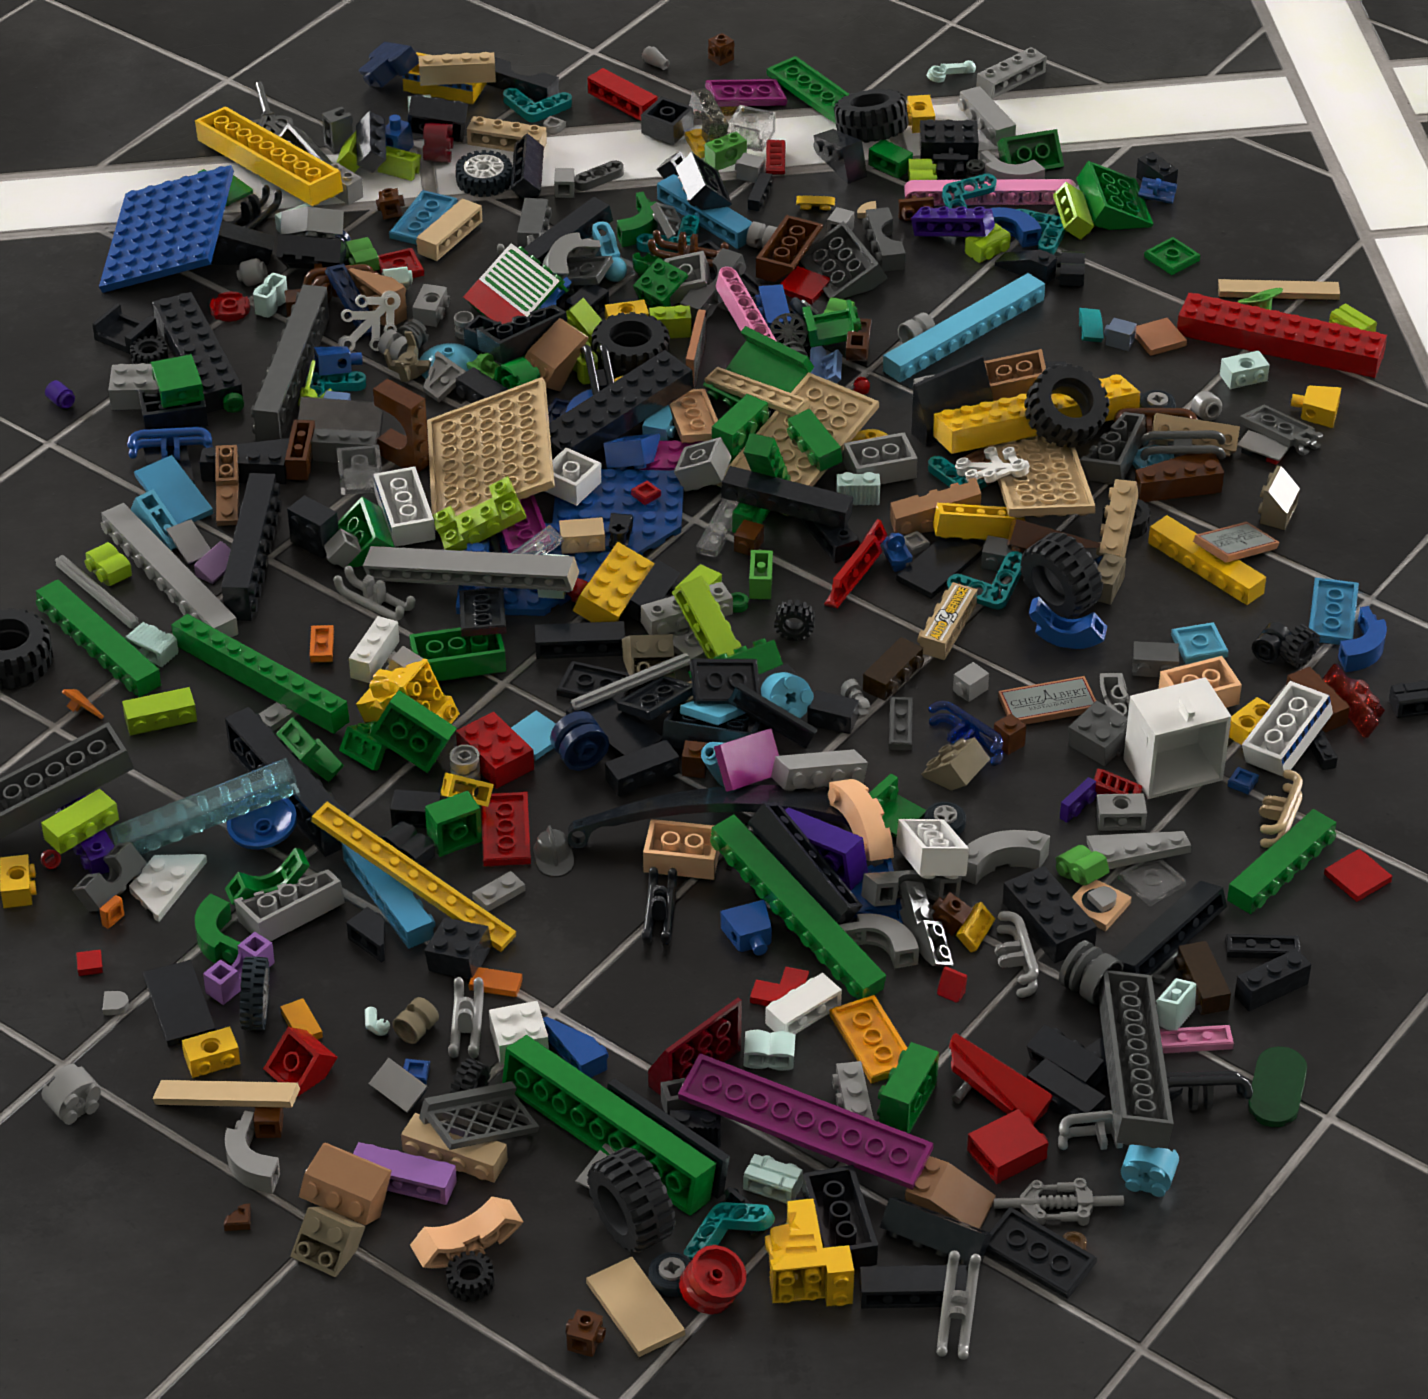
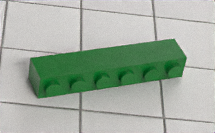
M1312 809L1229 884L1227 901L1249 914L1257 908H1261L1271 895L1277 894L1284 883H1289L1295 873L1303 870L1313 857L1316 858L1327 844L1333 843L1336 838V821Z

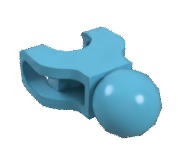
M597 222L592 227L593 239L600 240L601 245L596 256H612L614 262L604 277L609 281L618 282L627 273L626 263L620 258L616 237L611 226L607 222ZM603 229L606 235L601 236L598 230Z

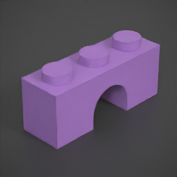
M253 932L238 945V956L231 966L219 960L203 973L206 994L223 1005L241 991L240 985L244 957H267L269 967L275 963L272 942Z

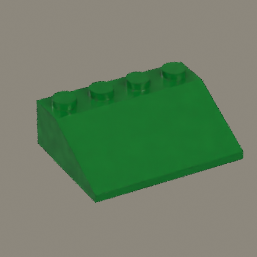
M1090 161L1086 163L1076 180L1079 189L1084 194L1093 224L1096 227L1115 230L1148 228L1154 225L1144 198L1138 197L1140 188L1136 179Z

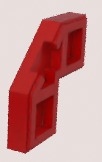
M785 967L780 984L756 979L750 995V1003L768 1006L772 1001L780 999L792 989L805 984L809 979V971Z

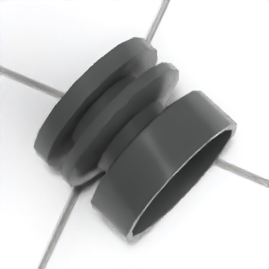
M1084 940L1078 943L1066 957L1059 973V982L1062 986L1069 988L1070 991L1079 992L1083 999L1098 1006V990L1101 977L1106 970L1123 972V963L1108 953L1103 954L1099 947H1095L1089 941Z

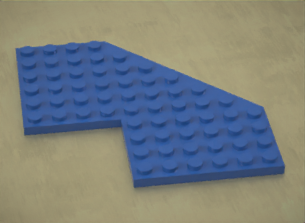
M601 469V483L577 506L555 496L552 523H545L552 541V549L527 554H555L575 557L579 569L577 578L589 582L612 550L609 547L611 513L633 514V528L628 548L643 556V552L648 549L653 550L662 545L669 536H676L681 533L684 487L680 484L674 470L629 469L621 471ZM648 480L661 490V497L644 505L631 495V489ZM603 518L605 551L562 554L559 530L560 520ZM500 531L497 533L502 553H508ZM489 538L479 542L489 543V552H493ZM458 585L456 614H460V590L494 587ZM503 588L505 615L545 616L551 612L552 607L557 604L561 606L571 600L567 592L565 599L538 597L537 589Z

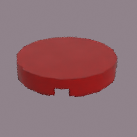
M223 292L218 295V298L211 300V315L221 321L242 319L250 311L249 298L247 296L243 297L239 292Z

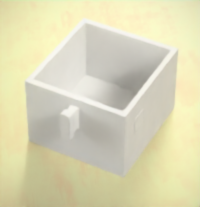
M1206 677L1130 696L1123 760L1138 784L1142 785V790L1147 799L1223 780L1231 715Z

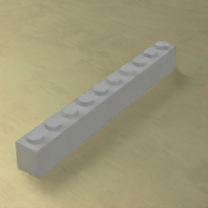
M125 503L101 512V527L104 533L109 534L114 543L120 545L124 550L126 556H130L136 566L142 568L147 577L157 584L159 590L164 591L168 595L169 600L177 604L182 614H189L229 637L238 635L237 618Z
M374 546L370 547L363 564L366 574L373 576L374 581L572 591L579 574L575 557Z

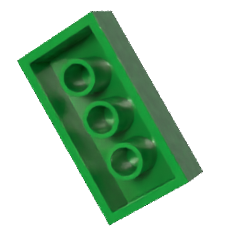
M461 627L409 635L410 650L423 659L428 660L437 681L506 671L505 649L501 634L462 637Z

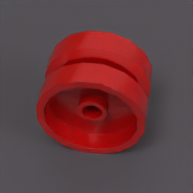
M718 1245L705 1246L694 1255L680 1276L679 1288L682 1297L689 1306L698 1312L710 1315L721 1313L732 1304L742 1291L746 1283V1270L741 1259L730 1249Z

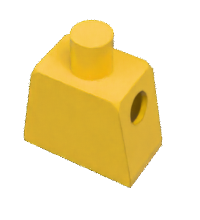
M1307 386L1305 396L1292 395L1291 406L1302 408L1301 418L1303 420L1333 428L1339 407L1341 388Z
M445 773L440 793L441 796L451 797L469 791L478 805L488 807L494 784ZM478 787L479 792L478 795L475 797L474 791Z

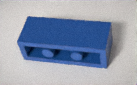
M783 284L759 286V293L755 295V303L770 328L772 321L777 316L790 313ZM787 317L788 323H790L791 317ZM780 318L779 322L784 325L783 319ZM774 325L775 329H780L777 325ZM774 334L775 338L780 336V334Z

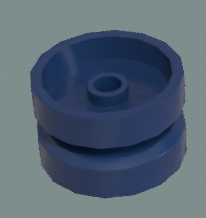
M578 711L564 716L551 731L550 742L552 747L560 755V758L568 768L572 770H586L596 765L603 759L609 748L608 736L588 712Z

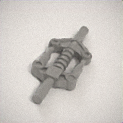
M1076 1178L1074 1182H1058L1056 1185H1043L1040 1180H1034L1020 1195V1198H994V1209L1020 1208L1026 1216L1041 1225H1044L1046 1220H1060L1061 1222H1077L1079 1225L1085 1226L1089 1223L1094 1206H1124V1196H1093L1092 1191L1086 1185V1180L1083 1178ZM1057 1190V1192H1074L1076 1197L1074 1195L1069 1197L1067 1195L1062 1197L1060 1195L1055 1197L1053 1195L1048 1197L1046 1195L1039 1196L1043 1191ZM1053 1207H1056V1209L1061 1207L1063 1209L1068 1207L1074 1209L1077 1207V1212H1060V1214H1046L1044 1210L1046 1208L1050 1210Z

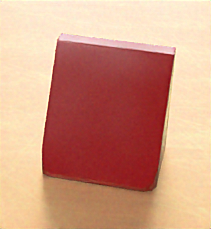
M945 966L938 985L937 994L958 1003L966 993L967 975Z

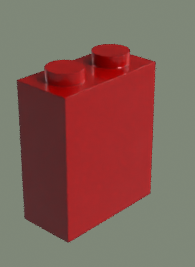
M1017 1109L969 1133L967 1151L992 1180L998 1184L1047 1159L1049 1143L1046 1136L1033 1126L1031 1119L1027 1116L1025 1117Z

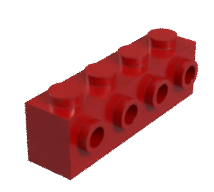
M604 68L587 77L589 94L640 121L641 114L658 100V96Z

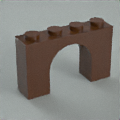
M386 379L373 388L374 406L394 416L403 426L406 436L392 428L377 438L378 455L401 468L415 467L417 473L429 466L425 398Z

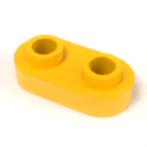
M797 196L796 205L800 206V209L803 210L819 207V210L828 211L831 210V207H835V198L828 196Z

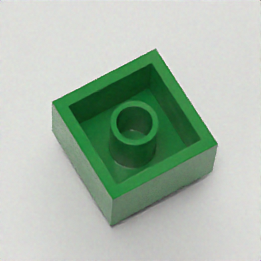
M469 791L425 806L427 836L434 841L435 851L439 857L482 842L480 807Z

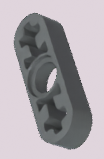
M614 160L577 174L574 178L575 189L587 191L624 175V164L621 161Z

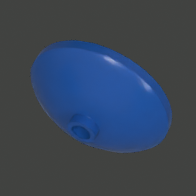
M272 792L253 794L239 801L231 809L226 823L228 834L236 844L244 848H269L281 843L293 832L297 823V813L293 803L281 794Z

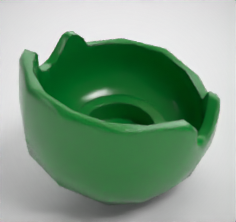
M636 252L632 255L633 269L638 275L642 276L656 259L660 257L652 256L650 253H647L645 257H641L640 253Z

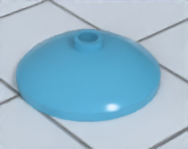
M445 343L428 349L419 360H430L431 366H433L435 353L438 351L467 372L469 369L466 363L474 361L478 355L464 345ZM429 370L421 374L425 379L429 377Z

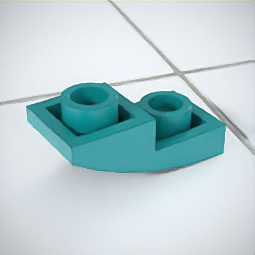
M1079 308V327L1082 329V341L1102 343L1104 336L1100 310Z

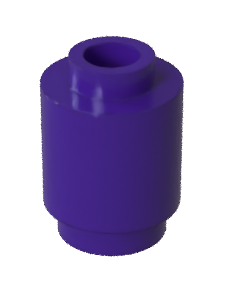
M52 381L45 389V396L60 408H69L75 401L72 390L60 381Z

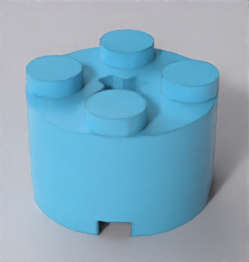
M788 672L770 675L765 679L760 689L761 696L798 718L806 714L808 705L814 699L809 684L803 678Z
M1129 1145L1121 1168L1122 1178L1126 1182L1125 1187L1133 1192L1141 1190L1152 1193L1157 1197L1164 1196L1171 1186L1179 1163L1178 1153L1174 1149L1172 1152L1166 1148Z

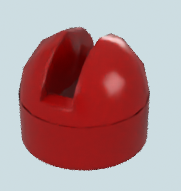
M858 377L854 381L853 391L862 395L867 394L870 391L868 379Z
M48 849L43 851L40 861L44 867L54 869L59 866L61 856L57 851ZM51 854L54 855L53 857H51L50 859H48V860L45 862V859H46L47 857H49Z

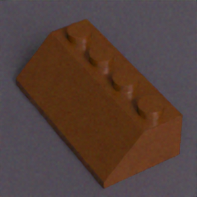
M786 215L756 257V278L775 282L792 272L823 228V224Z

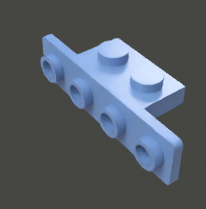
M822 346L811 347L810 361L814 368L810 373L837 384L841 380V352L837 349L826 355L827 352Z

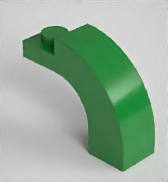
M644 192L636 193V209L639 214L631 218L617 220V237L622 247L636 245L639 235L653 234V231L657 230L658 222L654 219L652 215L654 212L651 209V206L656 201L651 202L650 199L646 198Z
M294 848L282 865L275 871L263 876H250L238 872L226 886L225 890L231 904L235 905V899L242 897L243 900L253 898L256 892L263 890L265 894L278 890V885L298 883V880L310 865L303 850Z
M210 893L202 901L195 915L198 946L203 955L213 963H217L222 958L228 963H234L238 956V945L241 942L220 932L232 919L230 902Z

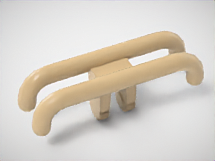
M1288 769L1283 771V777L1293 781V784L1285 783L1282 787L1283 791L1289 793L1287 798L1268 795L1263 799V805L1259 809L1260 816L1278 821L1274 825L1265 824L1260 827V831L1263 834L1272 835L1278 833L1276 838L1261 839L1260 845L1264 848H1270L1292 826L1303 795L1301 792L1303 780L1295 771Z

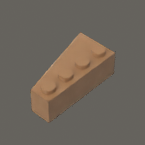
M976 477L968 479L969 482L965 484H951L950 488L945 490H931L925 496L919 497L915 495L891 502L890 521L894 533L906 535L915 531L919 533L933 532V521L937 503L981 505V491Z

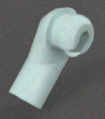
M374 1007L366 1008V1029L378 1036L386 1035L390 1029L389 1021L386 1020L383 1023L384 1019L377 1020V1009Z

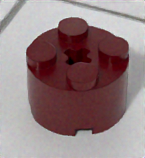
M425 123L423 133L424 161L451 163L452 151L450 149L454 147V137L450 136L453 135V124Z

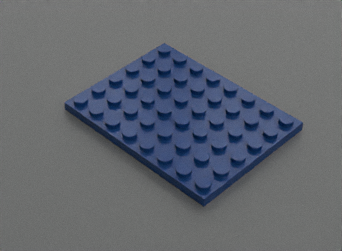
M220 166L207 172L201 171L192 176H183L177 180L165 181L162 184L150 185L144 189L131 190L125 193L99 284L101 292L104 293L210 265L234 174L232 166Z

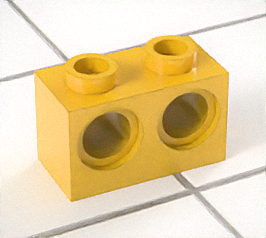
M1256 697L1232 715L1229 738L1242 745L1271 705Z

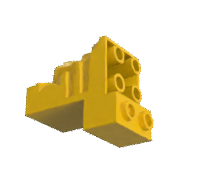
M427 659L405 666L406 668H396L393 671L379 669L373 675V680L369 685L370 688L356 703L364 722L378 721L398 690L450 724L460 714L452 696H444Z
M814 1199L787 1201V1224L772 1227L770 1234L765 1236V1249L769 1254L772 1303H789L791 1301L825 1298L827 1306L853 1304L854 1267L849 1245L823 1248Z

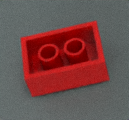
M495 712L456 730L457 746L471 745L477 748L480 757V773L491 784H494L496 789L534 770L533 749Z

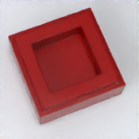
M647 480L632 488L631 495L642 504L647 505L661 497V490Z
M101 949L76 953L79 976L103 973Z

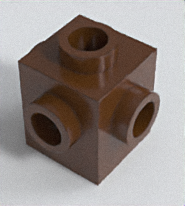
M723 33L708 39V58L719 66L734 60V40Z
M386 188L380 191L376 205L378 211L382 212L383 220L403 216L402 206H405L403 194L399 195L398 188Z
M951 892L943 899L939 897L931 907L934 910L932 914L934 921H941L943 929L952 936L964 924L972 911L970 906Z
M577 1309L574 1318L569 1319L566 1325L567 1350L593 1357L598 1343L602 1344L606 1335V1328L603 1327V1316L591 1311L586 1312Z

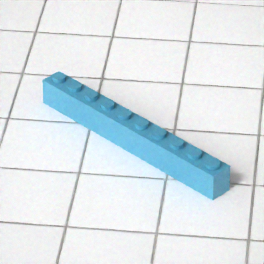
M1029 273L1025 274L884 354L883 372L898 382H902L1043 301L1045 297V283Z

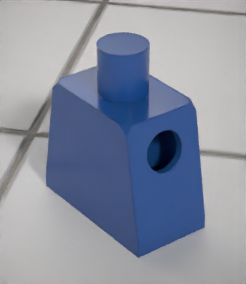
M391 115L389 123L385 127L386 146L410 151L414 146L410 123L402 121L399 115Z
M347 346L314 347L315 368L319 376L350 373L352 371L351 365H362L363 363L362 353H351Z
M764 900L721 911V929L738 951L744 952L752 949L755 955H762L767 951V945L771 943L772 928Z

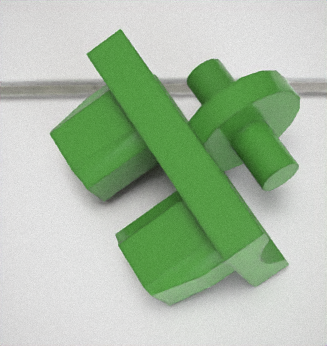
M481 353L474 361L466 363L469 370L475 367L493 380L495 370L500 366L494 362L493 356L489 353Z

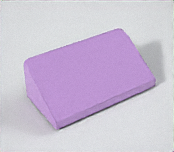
M220 541L195 563V576L214 584L225 574L231 549Z

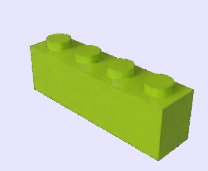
M702 575L679 585L672 591L707 659H714L715 656L727 653L728 656L734 654L733 649L741 647L740 642L736 640L731 631L729 622L725 620L719 603L712 596L710 587L704 581Z

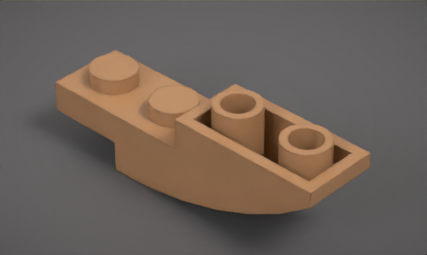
M237 445L216 446L217 526L237 525L239 518Z

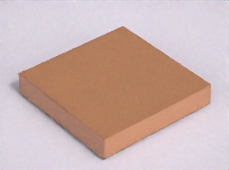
M1168 318L1136 327L1135 338L1150 356L1187 345L1186 338Z

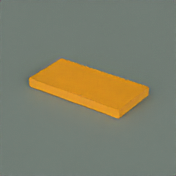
M875 995L830 1009L829 1015L856 1060L861 1061L863 1071L870 1083L887 1079L891 1069L897 1067L899 1056L903 1050H907V1046Z

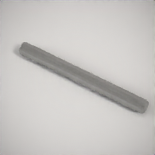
M61 555L55 559L56 566L125 625L131 629L139 625L138 617L68 558Z
M687 653L681 654L572 699L573 709L575 711L584 709L690 665L689 655Z

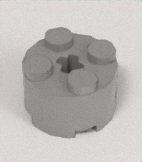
M69 1064L60 1068L53 1074L56 1078L50 1085L47 1086L45 1084L43 1086L42 1099L65 1124L71 1125L81 1115L85 1113L92 1114L99 1107L97 1101L101 1094V1088L82 1066L77 1067L75 1064Z

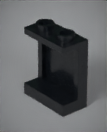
M117 303L92 324L94 340L128 354H131L130 346L133 345L134 341L137 342V339L141 338L143 340L145 336L148 339L150 336L155 337L158 335L155 317L148 316L144 321H139L124 315L121 305Z

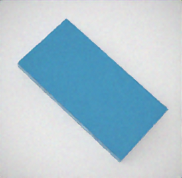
M422 190L391 229L389 238L417 245L418 235L424 232L431 224L452 208L453 205L458 203V198Z
M172 455L134 471L136 479L146 492L154 489L177 524L191 519L193 522H196L213 514L211 505Z
M1315 577L1309 628L1319 634L1320 643L1340 645V641L1353 639L1359 583Z

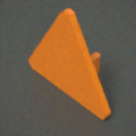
M64 689L62 691L64 695L71 699L67 705L70 710L78 712L81 707H84L100 719H103L104 716L79 690Z

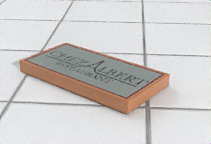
M701 309L697 311L686 356V366L693 371L694 389L706 344V310Z
M1248 522L1197 534L1193 540L1195 544L1225 563L1277 549L1279 545L1277 540Z
M1085 676L998 691V698L1006 716L1013 714L1025 725L1082 715L1096 701Z

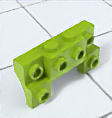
M508 476L489 486L492 498L457 516L451 506L432 515L435 528L440 534L445 550L463 551L467 549V543H479L527 518Z

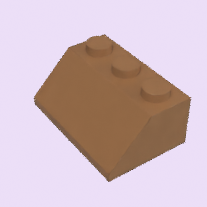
M323 1143L304 1173L299 1197L363 1225H367L381 1216L392 1170L328 1143Z

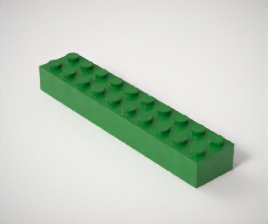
M525 1035L506 1047L502 1083L512 1081L517 1087L515 1092L517 1097L597 1152L600 1150L606 1155H610L602 1147L605 1143L610 1145L611 1149L615 1152L625 1147L638 1150V1153H642L645 1159L650 1161L655 1172H658L672 1204L689 1216L710 1202L716 1163L682 1141L530 1036Z

